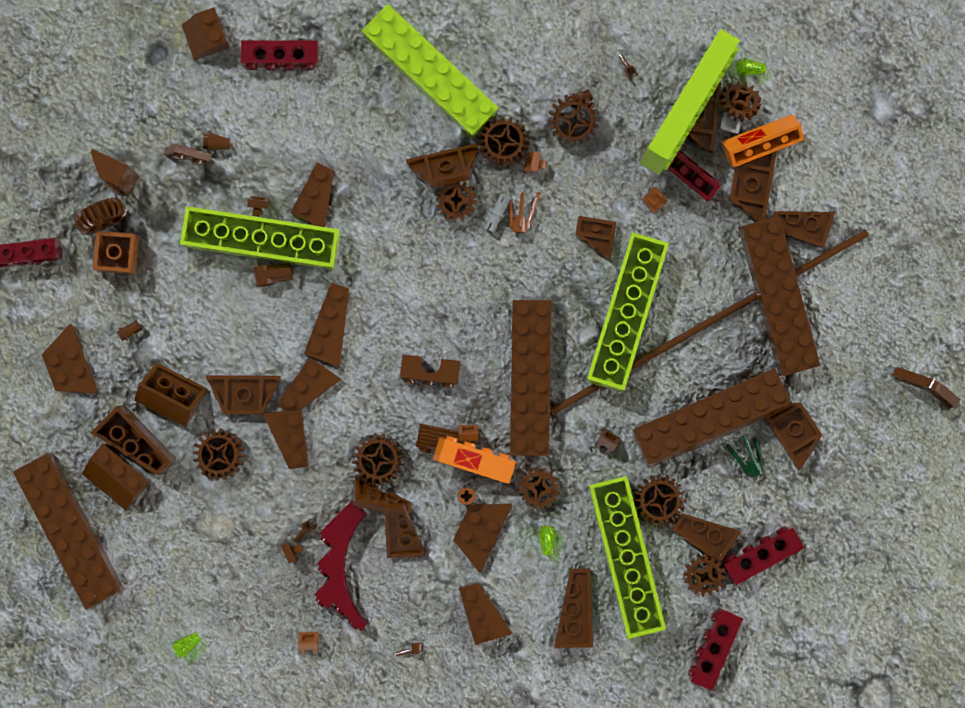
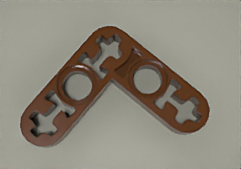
M896 367L892 374L893 378L903 383L928 391L940 402L951 408L956 409L961 400L942 383L900 367Z

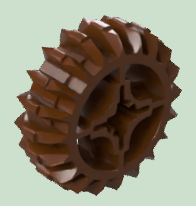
M572 93V99H569L568 95L565 94L564 102L561 98L557 99L560 104L559 106L555 103L552 104L556 111L549 110V114L554 116L548 118V122L553 123L549 125V129H556L552 133L553 136L560 134L558 141H562L565 138L566 145H568L569 140H572V145H576V140L578 139L580 144H583L582 138L585 137L589 141L590 137L588 134L595 135V131L592 128L598 129L599 127L598 124L594 123L600 121L598 116H594L599 111L598 109H593L595 107L594 102L588 105L589 97L582 101V94L579 95L578 99H576L575 93ZM575 105L571 112L561 113L565 107ZM581 106L588 111L589 121L580 116ZM576 114V117L579 120L574 121V123H572L571 125V120H568V118H573ZM558 118L568 123L567 132L563 131L558 125ZM587 126L583 131L572 134L575 128Z
M501 116L500 122L495 117V124L488 121L487 125L489 128L483 126L482 130L485 133H479V137L484 139L478 141V145L483 146L479 151L486 152L483 155L484 159L490 156L489 164H492L495 160L496 167H499L500 162L503 163V168H506V162H509L510 166L513 167V160L515 159L517 163H520L519 156L525 158L526 154L523 151L529 150V147L524 145L530 143V139L525 138L528 136V132H522L525 129L524 125L517 127L519 120H516L513 124L512 117L505 121V116ZM505 128L502 134L491 135L495 130ZM510 130L517 134L520 143L510 138ZM506 135L507 142L509 143H505L503 149L501 150L502 145L499 141H502ZM488 141L498 146V154H495L490 149ZM507 149H517L513 154L503 156Z
M116 197L94 202V204L88 205V207L83 208L82 211L75 215V226L83 235L94 234L96 231L107 229L125 218L126 208L121 200Z
M219 428L218 434L215 429H211L212 436L205 432L206 439L198 438L202 444L195 443L194 445L199 448V451H193V454L199 457L193 459V462H200L196 469L204 468L201 472L202 475L209 472L208 479H212L215 474L216 481H219L220 475H222L223 480H227V473L230 477H234L232 470L240 471L236 465H244V462L239 461V458L246 457L245 454H240V451H244L245 447H238L242 440L240 439L235 442L237 434L229 437L231 434L230 430H227L225 435H223L224 431L222 428ZM218 438L227 440L220 447H215L210 443ZM231 445L234 449L233 462L227 455ZM206 448L211 453V458L209 459L208 464L206 463L204 458V452ZM214 450L223 451L224 459H216ZM218 462H223L229 466L221 471L212 469Z
M374 433V440H371V437L368 435L366 436L367 443L362 439L360 440V443L363 445L362 448L357 445L355 446L360 452L359 454H352V456L358 457V460H353L352 464H359V467L354 468V471H362L358 475L359 478H362L364 475L367 476L364 480L365 483L371 478L372 485H375L376 480H379V485L382 486L383 479L389 484L390 476L393 479H397L396 475L393 474L395 471L397 473L402 472L397 467L398 465L404 466V463L399 462V459H403L405 456L398 455V452H401L403 449L402 447L395 448L398 445V441H395L393 444L390 443L392 441L391 436L386 441L385 434H382L381 439H378L377 433ZM379 443L374 454H364L369 446ZM384 445L390 447L394 454V460L384 456ZM380 452L381 458L388 460V462H380L377 466L375 464L376 461L369 459V457H377ZM363 459L372 462V474L365 469ZM382 465H393L388 473L378 476Z
M657 474V480H655L653 475H650L651 482L643 479L645 486L637 485L641 492L634 491L635 495H639V499H633L634 502H639L635 509L641 508L642 510L637 515L641 517L645 514L646 516L643 521L647 522L650 518V525L652 526L655 524V520L658 527L662 526L663 520L665 525L668 526L669 518L672 522H676L674 514L681 517L682 514L677 510L678 508L681 510L685 509L684 506L680 505V502H686V499H680L679 495H683L685 492H678L677 489L681 485L677 484L674 487L673 484L676 480L673 478L668 482V475H665L663 480H661V474ZM657 484L667 486L673 493L662 494ZM652 486L653 497L644 502V495ZM657 495L663 498L668 497L667 499H664V502H662L663 504L661 506L659 503L650 504L651 502H654L655 499H657ZM675 498L674 507L667 514L666 503ZM656 506L662 517L650 514L646 508Z

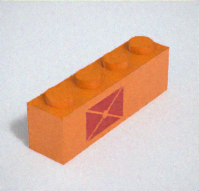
M791 114L721 142L725 158L734 168L804 140L800 122Z
M454 437L439 438L433 457L434 461L500 482L510 483L516 461L510 460L511 456L499 453V456L492 454L493 450L484 447L478 450L475 449V444L465 441L463 445L457 443L458 439Z

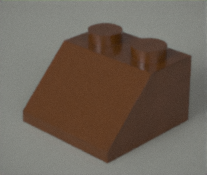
M215 7L196 13L182 24L194 61L230 48Z

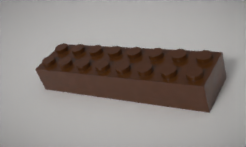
M780 216L739 227L738 230L778 375L786 376L821 366Z
M552 300L512 301L510 456H549Z
M774 368L632 429V435L647 468L650 469L785 411L791 407L792 402Z
M46 453L13 471L85 610L91 609L124 591L125 589L54 454Z

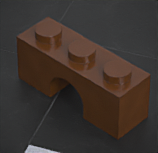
M402 354L400 379H404V383L415 384L416 380L423 381V385L434 386L435 383H442V387L454 388V385H458L461 362L441 359L439 369L434 373H427L422 369V356Z

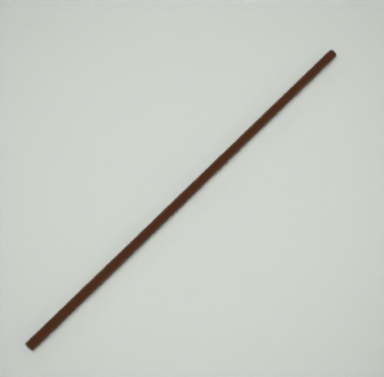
M867 230L861 231L794 269L796 277L868 237ZM756 292L634 360L631 371L757 300ZM592 384L551 407L550 411L555 415L602 387Z

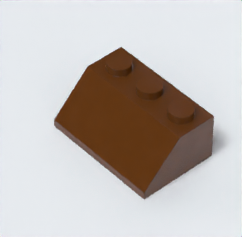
M92 149L91 155L99 178L104 181L103 185L121 197L123 194L130 196L139 175L127 164Z
M156 362L138 385L134 401L186 427L195 415L208 388Z
M103 443L89 459L82 472V475L125 511L129 509L151 482L149 478L112 447Z

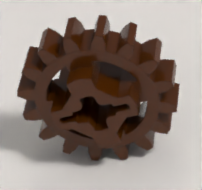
M737 81L736 85L731 82L729 87H724L720 95L719 105L723 106L721 111L728 112L726 117L734 116L733 121L740 118L741 122H743L745 117L751 120L752 116L757 115L761 107L760 102L762 98L757 97L759 91H753V85L747 87V82L744 85H741L740 81Z
M456 182V184L451 183L448 187L443 185V191L438 190V194L441 197L436 198V202H440L437 205V209H442L440 212L441 216L447 214L446 220L453 217L454 222L457 221V218L464 221L465 215L470 218V211L475 212L476 209L472 205L477 204V200H473L477 195L476 193H471L473 190L472 186L466 187L467 182H464L462 185H460V182ZM454 189L452 194L446 195L450 190ZM461 190L466 192L468 197H464L461 194ZM458 193L459 201L462 202H458L457 209H455L454 201L451 200H455ZM444 204L449 205L452 208V212L448 211ZM467 207L466 210H464L463 212L459 213V210H460L461 208Z
M536 467L535 473L528 470L529 476L523 475L522 478L525 481L519 482V485L523 486L519 493H524L521 499L528 500L527 506L533 503L534 509L538 505H540L541 509H544V504L551 507L550 501H557L554 496L555 494H560L556 488L561 485L555 483L558 477L552 478V471L548 474L545 473L546 468L539 472ZM539 475L536 482H528L532 477ZM546 477L551 481L553 488L548 487L545 483ZM542 479V487L545 488V491H541L537 498V490L534 489V486L539 485ZM526 489H529L533 492V499L529 497ZM550 494L547 500L540 502L541 496Z
M705 553L704 558L697 554V560L691 557V564L686 563L685 568L688 570L683 572L684 576H688L684 579V583H690L688 589L694 588V594L696 595L698 592H701L702 597L705 596V592H708L710 596H712L713 590L718 593V586L723 587L724 582L722 580L726 579V575L721 574L725 571V567H719L722 561L715 562V556L713 555L710 559L707 553ZM713 567L717 570L718 577L713 573ZM708 572V576L701 577V574ZM691 573L696 576V583L693 581Z

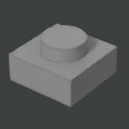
M724 112L719 131L737 136L741 126L740 118L733 121L734 116L726 117L728 112Z

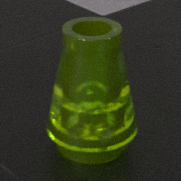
M745 57L737 62V74H741L742 77L765 74L766 63Z
M541 526L537 533L542 548V555H553L557 531H555L554 526Z
M194 632L174 641L175 643L171 646L177 656L182 658L183 656L186 657L201 642V639Z

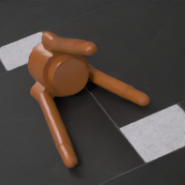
M521 192L519 216H515V220L511 201L509 202V227H512V232L527 233V229H530L540 192L536 193L527 221L526 217H523L525 193Z

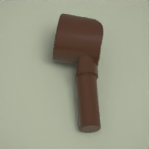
M620 55L619 59L625 66L626 76L628 80L632 81L630 75L635 73L638 77V72L635 66H630L624 56Z
M308 519L302 524L301 532L293 539L295 543L303 535L316 529L317 524L312 527L309 526V521L312 519Z
M414 642L412 643V649L398 651L396 656L419 654L423 651V643Z

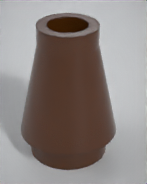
M210 132L209 134L204 133L203 149H207V151L230 150L231 138Z

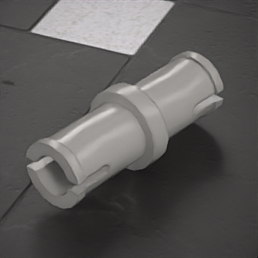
M503 194L499 195L494 209L491 208L490 210L491 215L484 229L495 233L501 218L505 216L504 212L511 198Z

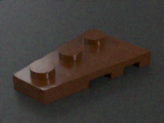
M775 211L772 218L780 216L786 237L824 248L836 211Z
M309 358L276 405L283 410L303 409L342 379L312 358Z
M384 505L387 558L426 556L424 547L405 505Z
M683 513L671 528V530L699 550L707 553L709 557L714 555L716 562L722 561L742 532Z

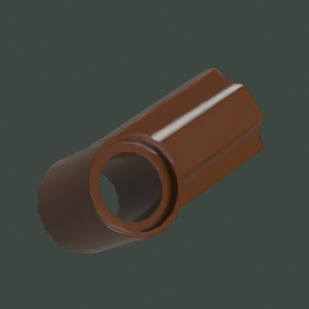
M291 263L253 267L256 287H265L276 282L293 280Z

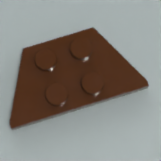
M721 82L687 136V139L709 153L714 152Z
M478 143L406 159L407 167L430 188L469 180L479 151Z
M777 151L734 167L729 201L757 222L766 218Z
M70 324L42 353L54 389L56 391L98 394V388L73 324Z
M206 375V379L223 414L263 415L281 381V376Z
M801 402L792 403L789 409L765 419L798 471L802 469L822 437L821 432Z
M512 504L469 505L453 539L480 573Z

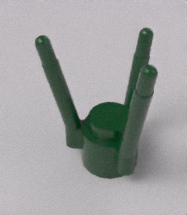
M743 435V440L751 459L746 462L747 466L729 444L726 445L730 453L743 468L745 474L749 473L752 478L765 472L763 469L765 465L762 461L756 437L754 438L757 458L754 457L747 436Z

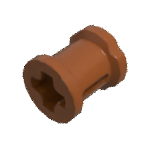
M462 488L458 493V500L464 505H469L475 500V492L471 488ZM466 490H468L469 494H472L469 502H465V499L461 498V494H464Z

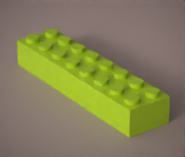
M389 4L361 30L362 36L471 139L482 130L483 126L487 125L488 121H491L498 114L499 107Z
M720 28L640 161L641 165L660 175L663 169L667 171L740 49L737 47L740 42L738 38Z
M186 206L180 245L184 248L335 270L341 232L339 229Z
M632 232L586 382L624 393L669 243Z
M624 476L588 485L626 638L630 639L666 630L628 477Z

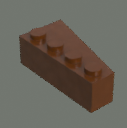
M125 405L116 406L91 432L92 435L104 440L105 443L115 447L121 453L134 459L138 464L156 475L164 474L177 461Z

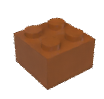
M96 231L93 270L100 273L136 275L139 237L136 234Z

